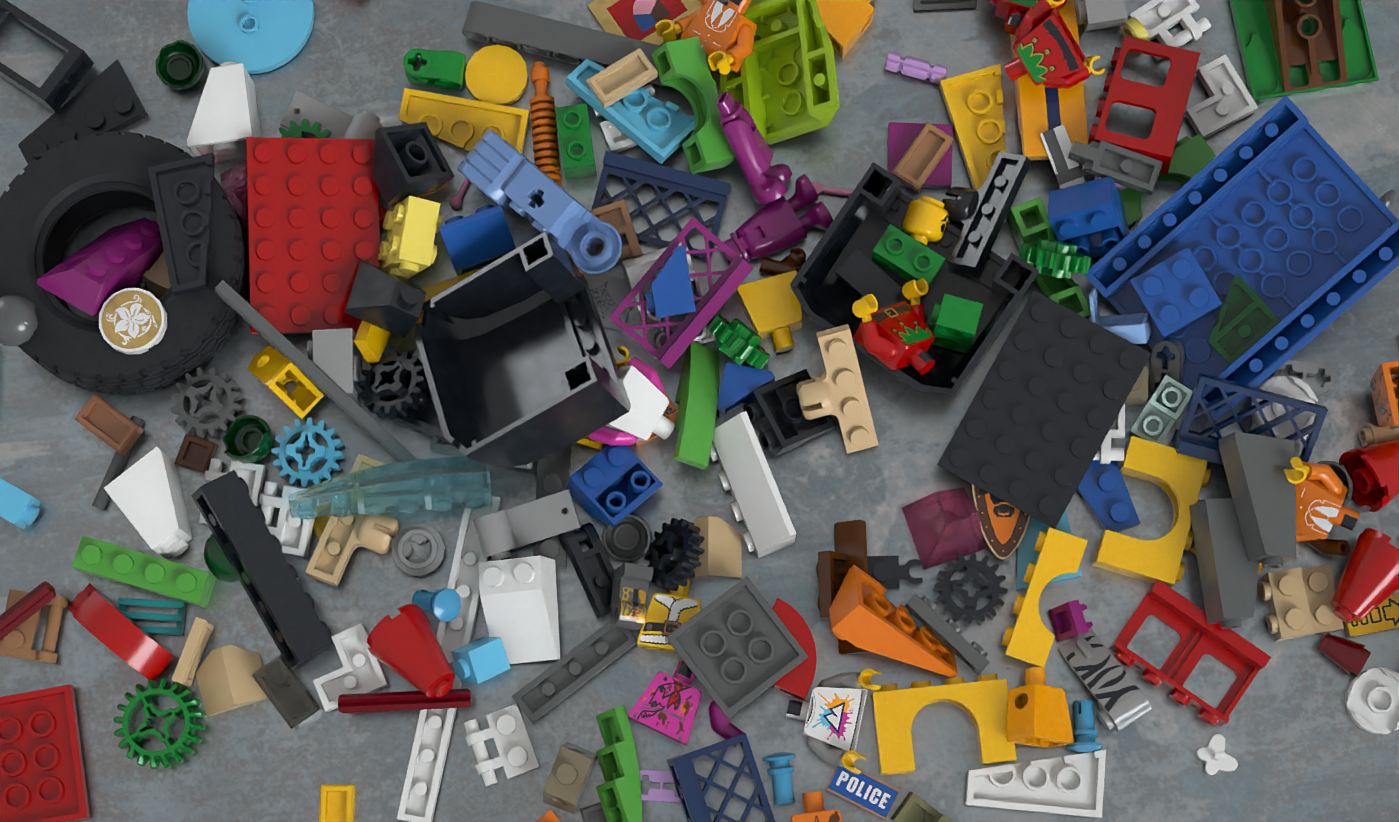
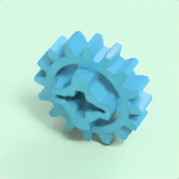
M308 417L306 425H302L298 419H295L294 429L291 430L285 425L283 429L286 435L284 437H275L280 447L271 449V452L279 457V459L272 462L275 468H283L279 476L282 479L290 476L289 484L291 486H296L301 481L302 488L309 489L310 482L321 488V479L326 478L331 482L333 478L330 472L332 470H341L336 460H341L345 457L342 452L337 451L338 448L343 446V442L341 439L333 440L337 432L334 428L326 431L327 424L323 420L315 426L312 417ZM301 435L300 439H298L294 444H291L294 439ZM317 435L322 436L327 441L329 448L318 445ZM310 447L315 453L310 454L308 460H305L302 453H307ZM288 460L298 462L299 473L291 469ZM322 463H325V465L320 470L315 472L316 468H318Z

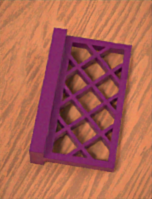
M692 217L608 318L670 369L754 267ZM693 227L704 235L705 249L686 251L685 236ZM709 240L719 248L709 249ZM681 242L682 246H685L686 254L706 253L707 272L690 274V277L708 276L709 290L704 296L694 297V300H700L695 305L696 311L689 312L683 321L669 322V317L667 316L665 317V323L646 324L644 305H647V302L643 298V286L648 281L654 280L653 274L659 267L661 269L664 266V261L668 256H671L678 244ZM723 251L733 259L725 271L711 272L710 252ZM712 275H721L712 285ZM639 292L640 301H639V302H631L632 299H633V298L637 295V293ZM627 306H641L642 325L628 326L618 318ZM679 325L670 335L669 326ZM666 326L667 340L657 350L647 342L646 328ZM641 328H642V329H643V338H642L638 333H636L633 329H641Z

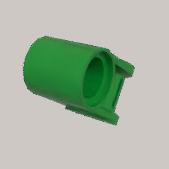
M415 48L405 54L403 66L408 81L414 85L459 90L463 87L466 56L457 51ZM422 63L423 66L420 67V70L415 71L414 68H417V64Z

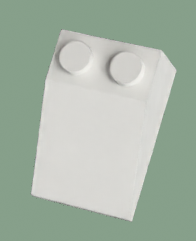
M539 555L478 562L480 598L489 637H501L509 665L559 660L560 641L555 560Z

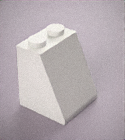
M224 62L219 67L210 69L187 138V146L195 157L213 153L215 164L246 159V137H262L255 84L243 63Z
M157 446L104 487V489L150 548L168 559L170 556L175 558L182 554L189 545L187 543L193 539L177 466L174 464V460Z

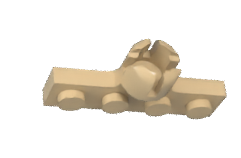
M846 324L816 332L825 370L820 377L797 384L796 391L804 417L812 420L827 415H835L838 418L847 454L878 446L849 325Z
M358 453L305 571L307 576L337 587L349 559L357 547H364L380 554L387 553L392 547L393 543L390 542L391 537L395 538L398 533V520L396 517L376 510L374 507V503L390 470L388 464Z

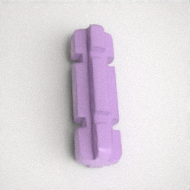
M889 52L885 61L886 70L893 72L900 70L902 71L901 74L922 80L930 78V82L937 84L945 79L947 73L946 66L936 63L935 66H932L928 61L910 56L902 58L901 54Z

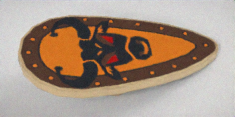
M971 484L981 533L993 554L998 559H1007L1019 546L1026 532L1030 515Z

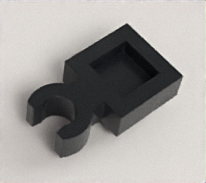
M867 556L868 575L877 580L887 590H899V581H905L911 586H918L923 582V578H913L909 574L910 568L922 566L921 560L912 559L905 565H899V556Z

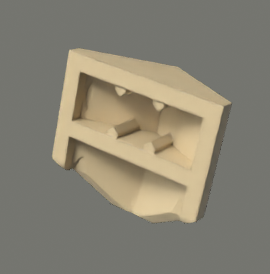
M703 516L692 521L694 526L701 529L699 535L704 537V541L700 544V548L705 549V552L698 557L702 564L694 569L695 577L691 578L688 576L687 579H742L741 533L719 517Z
M227 645L212 650L195 673L207 717L272 698L261 654L234 645Z

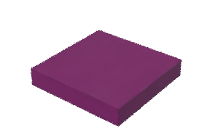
M889 122L887 171L892 174V171L926 123ZM932 124L953 138V124ZM952 145L922 188H951ZM901 182V187H908Z

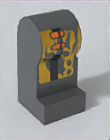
M625 562L614 570L611 597L612 626L637 631L642 629L647 613L648 584L652 581L653 567Z

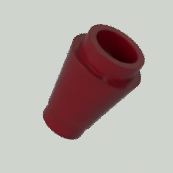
M1328 632L1317 649L1348 674L1353 672L1358 676L1371 654L1370 651L1364 648V644L1331 635Z

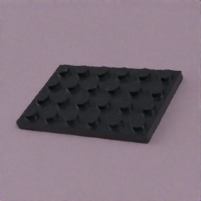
M1033 290L937 465L1055 529L1152 353Z

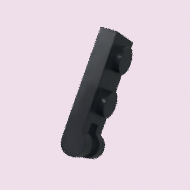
M588 522L581 525L579 530L575 532L568 531L560 534V544L572 562L596 618L599 619L611 614L614 568L594 525ZM580 543H586L589 550L582 552Z

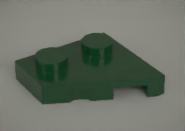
M1237 274L1232 281L1208 342L1231 365L1281 321Z

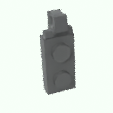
M1102 140L1100 143L1091 141L1090 146L1074 141L1068 155V159L1083 164L1082 170L1089 172V174L1100 178L1112 176L1114 183L1149 195L1153 193L1163 164L1162 161Z

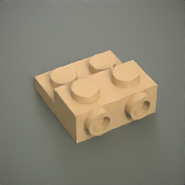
M1330 564L1268 572L1262 576L1263 581L1260 582V593L1263 601L1268 602L1270 612L1266 616L1267 627L1270 634H1274L1276 641L1344 630L1343 621L1333 613L1335 608L1331 604L1336 589Z

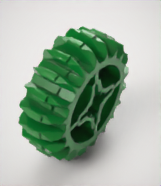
M162 678L159 687L156 681L148 680L147 690L143 685L137 684L135 685L137 696L129 692L124 695L130 703L128 706L124 704L117 705V709L123 711L124 715L123 717H114L115 723L122 724V728L115 730L114 735L117 737L125 736L118 744V747L120 749L130 747L126 754L128 759L132 760L138 756L137 765L144 767L149 761L151 769H158L160 762H162L164 768L168 769L172 767V757L179 764L184 762L182 751L189 755L195 753L189 744L191 741L199 744L202 742V738L195 736L196 730H205L206 726L196 723V719L205 717V712L202 710L194 711L201 704V701L198 698L189 700L193 690L186 688L181 691L182 684L174 682L170 687L169 679ZM171 697L180 706L175 709L169 708L162 711L158 705H155L152 699ZM142 708L145 714V720L139 727L136 728V731V718L139 711ZM157 716L166 719V723L163 724L165 727L162 731L154 728V724H158L154 722ZM182 716H184V728L182 734L179 737V739L175 741L177 738L174 733V728L176 724L183 719ZM157 736L161 742L165 743L167 749L150 751L140 741Z

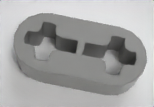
M1290 359L1270 375V378L1279 376V373L1288 368L1289 374L1300 376L1299 379L1308 384L1315 395L1327 393L1336 381L1335 373L1328 365ZM1320 372L1321 378L1327 379V382L1318 387L1317 381L1306 379V377H1314Z

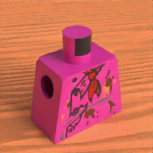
M680 660L673 677L659 671L632 708L628 717L649 729L687 746L702 691L690 686L695 675L684 661Z

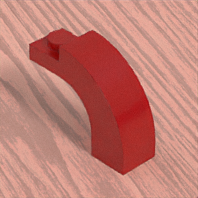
M90 583L83 591L76 595L71 605L67 608L73 614L72 616L92 635L148 680L155 681L175 658L165 646L128 618Z
M777 598L772 608L809 657L774 684V688L797 699L805 700L816 671L815 642L802 616L788 603Z

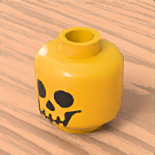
M920 196L919 200L911 201L902 222V229L910 237L927 246L928 241L937 242L941 240L949 218L948 212L944 209L945 204L927 196Z

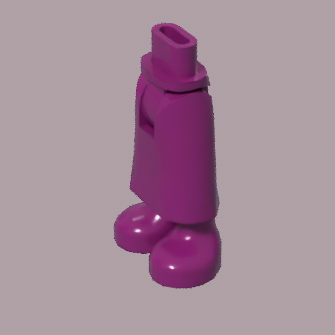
M729 91L720 94L716 101V106L720 111V125L738 160L743 176L749 182L753 198L759 204H766L777 200L788 190L785 182L793 175L790 167L786 164L770 166L774 152L762 137L749 112L743 108L740 101H734Z
M803 174L797 178L795 193L790 199L786 200L782 196L766 204L746 220L735 233H730V239L723 243L742 259L749 262L750 258H760L807 238L805 232L807 229L818 227L827 230L833 222V218L821 201L813 205L802 216H796L795 213L818 202V195L809 178ZM723 252L729 264H731L733 259Z

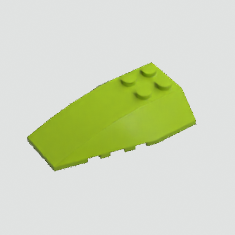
M752 0L743 16L757 26L754 34L753 53L743 60L738 73L731 70L727 75L721 74V94L729 91L734 101L741 102L743 108L751 115L767 144H775L828 126L839 109L840 103L833 45L816 1Z

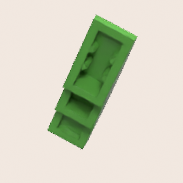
M692 342L686 349L675 403L679 404L674 427V431L678 432L673 459L703 469L708 467L715 428L719 389V351Z
M625 705L596 715L605 747L597 750L596 754L606 782L596 786V790L607 822H642L640 772L633 734Z

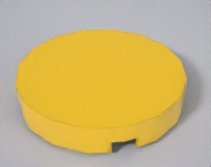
M486 46L474 53L468 61L465 71L466 85L476 101L510 106L518 101L527 89L528 71L526 63L518 52L508 46Z

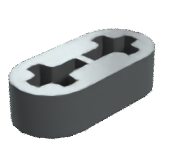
M1165 338L1152 349L1150 391L1152 395L1166 373H1168L1169 377L1183 385L1185 350L1182 343L1177 339ZM1167 347H1169V351L1171 353L1175 354V356L1169 360L1168 366L1167 355L1161 353V351H1163Z

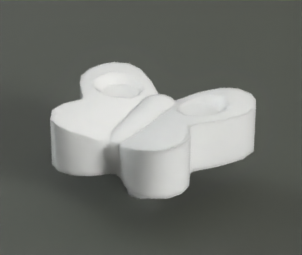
M1216 734L1212 736L1206 747L1199 748L1196 751L1197 758L1205 762L1204 771L1207 775H1215L1218 770L1231 772L1236 770L1238 766L1236 759L1227 755L1224 751L1225 738L1223 735Z

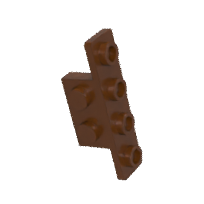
M864 520L835 523V552L830 550L818 552L816 572L819 578V597L817 603L821 619L830 620L829 609L849 569L853 565H856L868 574L866 522ZM838 638L840 654L870 652L855 647L847 640Z

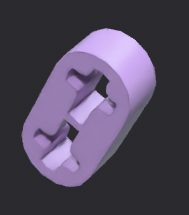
M639 771L640 782L643 776H649L651 783H660V789H649L648 795H642L641 792L642 801L681 803L680 798L675 796L673 790H664V784H674L670 771Z

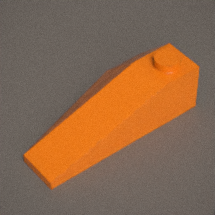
M853 565L849 569L829 609L831 630L835 636L841 640H847L855 647L954 678L958 674L955 654L926 626L918 628L908 614L909 610L904 605L900 604L896 607L883 595L887 591L886 588L856 565Z

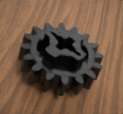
M393 349L390 357H387L383 352L379 362L370 363L372 366L370 370H362L361 373L366 379L358 382V386L363 390L358 395L364 402V406L381 419L386 414L391 420H394L397 412L406 417L407 408L418 409L415 401L426 398V395L421 390L429 387L425 379L426 375L422 362L417 356L413 357L407 350L401 355L396 349Z
M672 518L670 524L665 522L662 524L661 533L655 531L654 536L656 540H653L650 545L651 553L645 556V560L650 561L648 567H653V576L650 582L667 591L669 589L677 591L679 585L687 586V577H695L694 569L702 564L698 557L705 552V549L700 548L704 537L699 535L701 531L699 527L682 518L680 520Z
M975 552L970 554L969 560H965L962 554H958L957 564L948 560L945 563L948 572L940 570L937 574L943 582L934 585L935 590L942 591V594L935 599L936 603L945 602L946 606L942 613L947 614L950 611L955 613L953 616L955 623L960 617H964L966 626L971 625L973 618H976L981 625L985 622L984 614L991 618L997 615L993 606L1002 608L1004 602L998 597L1006 595L1008 589L1000 587V583L1005 581L1006 577L1005 575L997 576L995 574L999 568L998 564L991 567L987 565L988 556L983 557L981 561H977ZM965 568L964 577L960 580L950 581L954 573ZM979 570L985 573L991 582H985L979 575ZM969 581L973 582V588L980 590L976 591L973 597L968 596V590L961 588L965 587ZM951 596H956L962 602V608L954 603ZM981 598H991L985 607L976 610L977 602Z

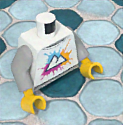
M865 669L862 672L840 673L821 680L818 687L812 688L810 701L790 697L786 717L805 721L803 736L807 737V745L824 762L844 767L854 774L861 773L860 770L853 767L854 761L858 758L866 760L865 756L855 751L868 691L863 688L875 691L881 688L879 685H871V677L874 674H881L880 671Z

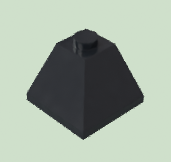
M426 122L383 127L375 131L372 177L387 204L401 202L408 196L418 197L454 177Z
M361 260L344 312L401 338H405L420 318L426 292L420 286Z

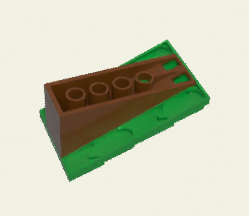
M1229 0L1247 88L1253 100L1379 80L1361 0Z

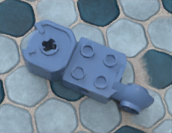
M488 129L483 134L482 139H479L474 145V149H471L465 159L457 166L461 174L493 201L501 205V207L510 213L516 211L521 216L526 217L532 222L531 225L541 233L546 231L561 248L572 256L573 262L580 270L589 274H600L609 271L618 262L622 251V241L620 234L614 226L601 222L586 207L491 129ZM604 243L603 251L599 255L594 256L595 248L599 244Z

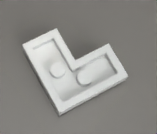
M1226 54L1198 68L1196 74L1210 98L1187 109L1185 116L1196 134L1200 133L1203 139L1249 116L1258 109V106Z
M362 623L331 636L343 667L313 680L326 712L338 708V697L341 694L372 693L389 685L379 660L368 650L370 648L367 643L368 634Z

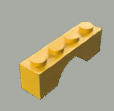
M1051 527L1047 528L1046 533L1039 532L1034 546V550L1038 551L1039 554L1035 564H1028L1023 578V582L1028 583L1024 596L1018 594L1013 606L1012 613L1017 615L1014 626L1006 627L1001 641V645L1006 646V655L1044 668L1055 635L1043 624L1040 618L1039 598L1041 592L1053 578L1065 573H1076L1078 571L1088 540Z

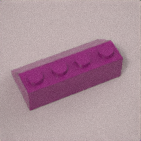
M144 217L112 227L40 277L36 285L93 316L102 309L104 302L112 294L125 288H131L142 280L144 272L146 270L149 271L164 252L159 224Z

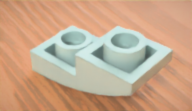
M1165 375L1129 431L1142 439L1161 444L1189 402L1193 391Z

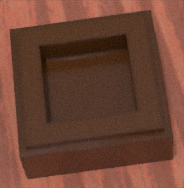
M186 433L174 464L205 475V471H209L210 461L214 459L219 445Z

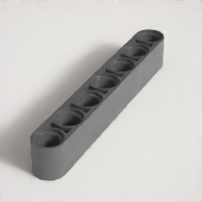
M472 1L470 3L462 29V34L473 40L493 45L508 46L513 50L578 66L586 59H589L607 68L636 49L641 48L656 69L652 53L661 47L660 45L479 1ZM659 75L648 82L660 86H668L661 84Z

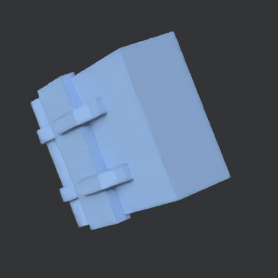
M1096 288L1091 289L1089 300L1092 322L1133 344L1147 343L1152 332L1149 313L1099 316Z

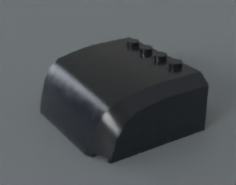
M874 162L790 283L808 318L826 330L848 324L852 339L860 326L859 323L862 321V318L854 315L852 306L861 297L835 275V272L857 248L871 260L873 249L890 224L904 232L902 222L909 203L913 201L912 198L901 192V180ZM948 222L941 240L937 242L928 241L926 246L946 259L943 269L927 294L920 297V303L924 304V307L930 312L925 318L927 327L934 304H941L944 294L983 304L969 353L966 354L931 344L927 353L935 360V364L927 373L921 375L912 365L892 370L874 355L868 353L854 339L853 343L856 350L916 390L956 395L976 370L1036 282L1039 270L1012 252L1007 260H1005L993 251H990L980 274L952 268L948 263V259L962 231ZM875 263L902 288L907 283Z
M546 231L424 302L421 326H416L414 336L443 437L469 459L497 467L509 468L527 465L572 445L630 411L631 403L588 282L581 270L573 262V259Z

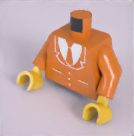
M708 0L703 7L691 15L675 21V23L668 19L659 21L655 26L657 36H662L664 42L675 41L677 39L676 34L681 36L679 39L699 37L702 48L705 50L706 55L709 56L708 62L711 71L719 69V72L723 75H727L731 70L738 73L743 60L753 53L754 34L757 26L743 16L752 0H730L727 6L717 0Z
M1293 457L1290 460L1293 469H1284L1283 471L1288 481L1296 484V542L1327 539L1333 524L1353 531L1360 512L1342 505L1348 489L1343 485V482L1332 468L1326 464L1304 462L1298 457Z

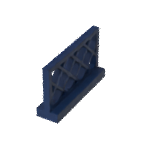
M606 151L603 159V169L591 210L614 203L615 200L631 192L639 208L630 212V216L633 217L642 211L650 225L646 230L639 234L636 233L638 240L665 248L672 241L662 240L656 229L673 220L680 232L682 228L676 217L691 208L700 223L706 228L708 224L714 222L711 232L717 237L732 187L727 182ZM609 174L622 177L628 188L611 197L606 189ZM627 179L638 182L631 186ZM645 183L653 185L659 196L642 205L634 189ZM658 187L669 190L661 194ZM674 192L684 193L689 205L672 213L664 198ZM605 193L608 199L601 203L603 194ZM689 195L699 197V199L692 202ZM662 200L670 216L653 225L645 209ZM705 200L718 202L716 215L703 221L695 206ZM695 227L685 236L688 250H699L693 248L687 239L688 236L698 231ZM653 231L657 238L646 236V234ZM709 240V249L715 247V244ZM710 252V260L712 258L713 252ZM706 253L690 254L706 259Z
M1199 373L1179 430L1175 429L1171 441L1176 453L1223 465L1219 450V439L1222 436L1219 430L1237 422L1243 433L1259 435L1269 430L1271 436L1276 438L1272 428L1290 419L1296 432L1283 439L1295 441L1300 438L1304 447L1299 458L1301 461L1308 462L1328 409L1318 404ZM1205 384L1218 387L1223 395L1206 405L1201 398ZM1224 389L1232 392L1226 394ZM1242 394L1251 396L1254 405L1236 413L1230 400ZM1256 398L1263 399V400L1260 401V402H1257ZM1199 402L1202 407L1196 409ZM1227 402L1233 416L1215 424L1208 411ZM1272 403L1282 404L1286 413L1268 422L1262 408ZM1287 406L1293 407L1295 409L1289 411ZM1259 411L1265 424L1246 432L1240 420ZM1305 411L1316 413L1313 423L1299 430L1293 417ZM1204 413L1212 425L1201 432L1189 430L1192 419ZM1216 433L1218 437L1212 436L1211 434Z
M746 733L667 759L687 822H712L709 812L716 815L713 822H719L721 818L728 822H738L723 814L731 796L747 804L739 822L746 821L752 807L764 813L765 822H775ZM737 743L741 744L744 753L739 768L722 760L728 746ZM721 749L718 757L711 754V752ZM704 755L715 761L708 778L696 773L692 759ZM746 763L748 765L750 773L744 771ZM720 764L736 771L729 789L712 781ZM741 774L752 779L755 786L749 800L733 792ZM699 780L705 782L703 789H701ZM710 785L726 793L718 811L707 806L704 798ZM757 795H758V798H759V801H760L761 806L758 805V804H756V803H754L755 800H756V798H757Z

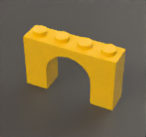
M1131 436L1125 445L1124 461L1120 463L1121 474L1154 483L1162 488L1173 504V524L1167 535L1156 540H1140L1105 530L1100 535L1092 566L1151 584L1155 583L1158 579L1169 587H1172L1175 581L1180 582L1186 563L1181 562L1184 550L1189 551L1194 537L1193 531H1190L1191 516L1189 506L1201 501L1198 499L1201 487L1206 488L1211 474V469L1206 468L1208 461L1176 453L1175 448Z
M986 674L977 676L978 682L965 683L964 677L944 679L945 685L931 686V681L912 682L911 688L899 690L897 684L880 685L881 688L878 692H872L871 694L879 774L890 775L915 771L911 735L912 723L920 709L935 702L955 704L970 716L975 727L980 765L1016 761L1015 743L1007 742V679H998L997 674Z

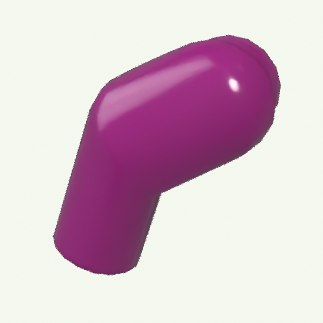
M714 701L711 702L709 717L711 728L715 733L725 740L744 733L730 723V718L727 719Z

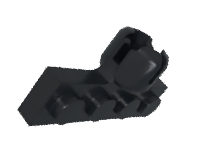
M999 151L981 188L970 189L955 186L946 191V196L956 197V200L942 199V202L945 204L944 209L949 214L947 222L963 226V230L948 259V263L952 268L981 273L1031 165V161L1027 156Z

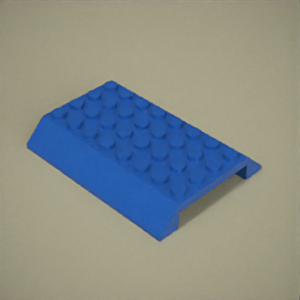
M1285 96L1089 269L1088 274L1085 273L1084 275L1108 299L1116 310L1123 315L1149 313L1130 280L1187 247L1190 248L1222 304L1226 299L1234 277L1238 274L1281 321L1231 365L1208 342L1222 306L1166 338L1177 339L1184 347L1183 384L1193 391L1199 373L1256 388L1399 265V220L1309 124V119ZM1150 315L1152 332L1147 344L1153 349L1158 342L1165 338ZM1169 347L1161 351L1162 354L1167 355V366L1169 360L1175 356L1174 353L1169 351ZM1205 384L1201 394L1205 405L1223 396L1218 387ZM1224 389L1226 394L1232 392ZM1242 394L1230 400L1232 406L1234 407L1247 395ZM1226 402L1208 412L1215 421H1218L1230 408Z

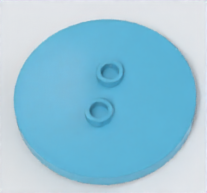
M189 0L187 16L189 29L195 43L211 62L217 66L230 61L239 64L243 63L249 74H260L285 65L302 50L313 29L315 6L313 0Z

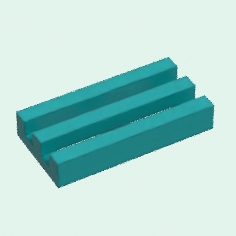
M118 598L119 610L130 619L177 622L176 628L138 625L148 634L183 636L187 603L182 601ZM127 606L178 609V614L127 611Z

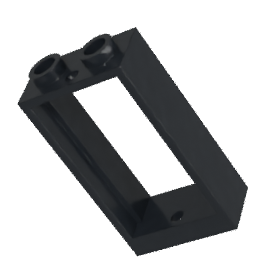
M0 0V25L10 15L67 52L40 88L0 62V76L56 113L93 66L94 62L83 49L7 0Z

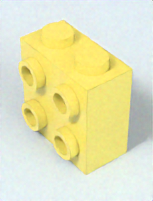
M408 196L386 212L383 221V229H386L385 241H382L380 244V253L378 254V260H381V269L408 280V278L418 274L434 263L437 255V246L434 245L435 233L439 232V226L442 224V214H439L441 203Z

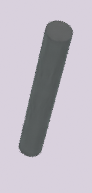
M133 415L131 417L133 422L142 427L144 420ZM131 449L125 456L118 451L115 452L92 506L101 510L105 509L110 496L104 487L120 476Z

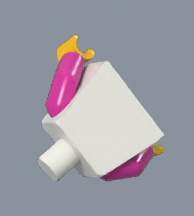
M617 347L618 352L625 356L623 360L615 359L631 403L630 411L589 434L588 437L608 445H633L636 441H646L652 432L664 440L667 439L672 433L675 423L663 416L669 404V399L664 395L665 389L657 371L636 357L630 358L626 347Z

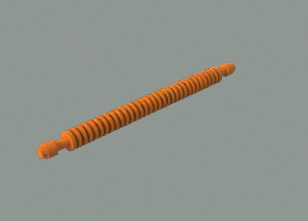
M534 62L533 68L530 69L531 83L535 85V97L529 100L531 106L530 113L532 114L531 127L533 130V151L535 153L534 164L562 187L560 184V161L558 160L559 147L557 144V123L555 121V99L552 96H548L547 83L550 82L549 68L545 66V62Z

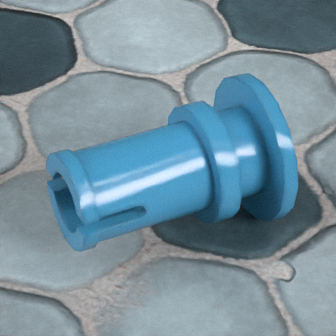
M444 588L434 592L420 589L421 592L417 590L413 594L412 604H417L422 610L429 611L438 620L444 622L451 621L460 612L461 599L459 594L453 589Z
M1078 700L1073 701L1074 730L1072 732L1075 743L1068 745V749L1071 751L1089 753L1102 749V744L1095 742V738H1098V731L1095 730V702L1092 700H1080V703Z
M778 752L763 757V761H770V768L767 769V772L772 777L774 805L795 802L791 772H794V766H790L789 760L796 758L795 753Z

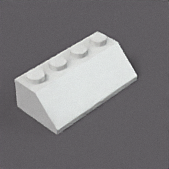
M746 411L742 412L714 429L710 457L713 462L719 461L723 471L718 473L721 485L725 492L731 491L735 502L730 503L736 521L743 520L747 530L746 533L742 534L749 552L755 551L757 557L760 558L795 544L796 531Z

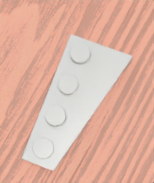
M1106 750L969 770L967 772L965 805L1102 818Z

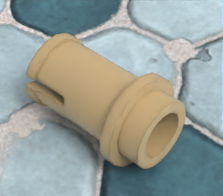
M1367 423L1359 430L1360 442L1364 447L1399 439V425L1379 427V425Z

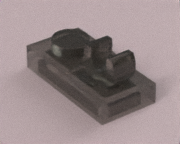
M281 654L252 674V677L291 729L319 711V704Z

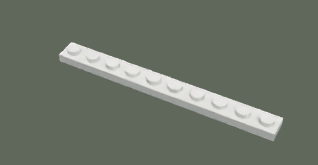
M468 492L447 586V588L453 589L459 594L461 599L460 612L451 621L444 622L440 620L436 636L455 676L451 689H461L462 686L460 678H458L453 668L454 660L451 651L470 643L472 640L480 603L478 562L489 561V557H484L473 519L500 510L501 505L500 497ZM457 708L420 710L397 815L398 820L408 822L433 821Z

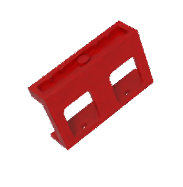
M1124 36L1122 47H1115L1111 66H1115L1114 73H1107L1103 91L1108 92L1107 98H1100L1096 111V117L1100 118L1099 125L1092 124L1088 143H1091V141L1100 143L1102 140L1162 161L1160 173L1168 175L1195 78L1200 53ZM1134 51L1169 60L1170 67L1165 84L1157 87L1123 79L1120 74L1126 54ZM1122 103L1155 112L1156 116L1150 136L1147 139H1141L1108 131L1105 126L1112 104Z
M1159 579L1152 584L1109 647L1110 650L1115 652L1114 657L1118 662L1130 668L1133 665L1143 672L1141 677L1155 687H1159L1160 684L1171 691L1169 696L1174 701L1185 707L1190 704L1199 711L1198 717L1212 726H1215L1216 723L1220 726L1228 723L1230 720L1228 718L1259 670L1265 668L1271 659V656L1233 630L1221 629V624H1207L1204 610ZM1148 616L1156 617L1175 630L1180 636L1178 644L1160 670L1127 648ZM1205 654L1211 655L1236 674L1235 681L1216 708H1213L1183 687V684Z

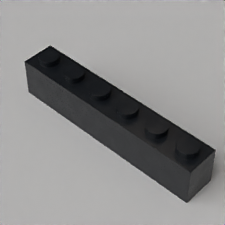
M235 470L200 486L191 496L289 669L331 646L333 642L329 627L325 622L320 621L314 610L313 599L300 586L296 569L293 565L287 563L281 552L282 546L275 535H271L265 524L264 513L258 506L254 505L249 496V488L245 480L238 477Z

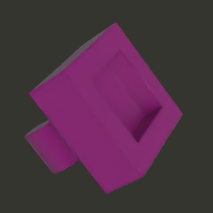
M1074 600L1048 610L1058 642L1089 632L1088 629L1093 626L1092 621L1086 623L1082 613L1083 610L1088 609L1087 605L1080 604L1079 600Z

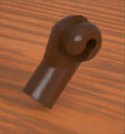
M793 248L790 254L781 261L763 257L759 272L771 276L794 270L798 273L806 261V253L803 249Z
M1317 539L1305 541L1306 544L1323 555L1346 556L1350 550L1349 543L1346 540Z

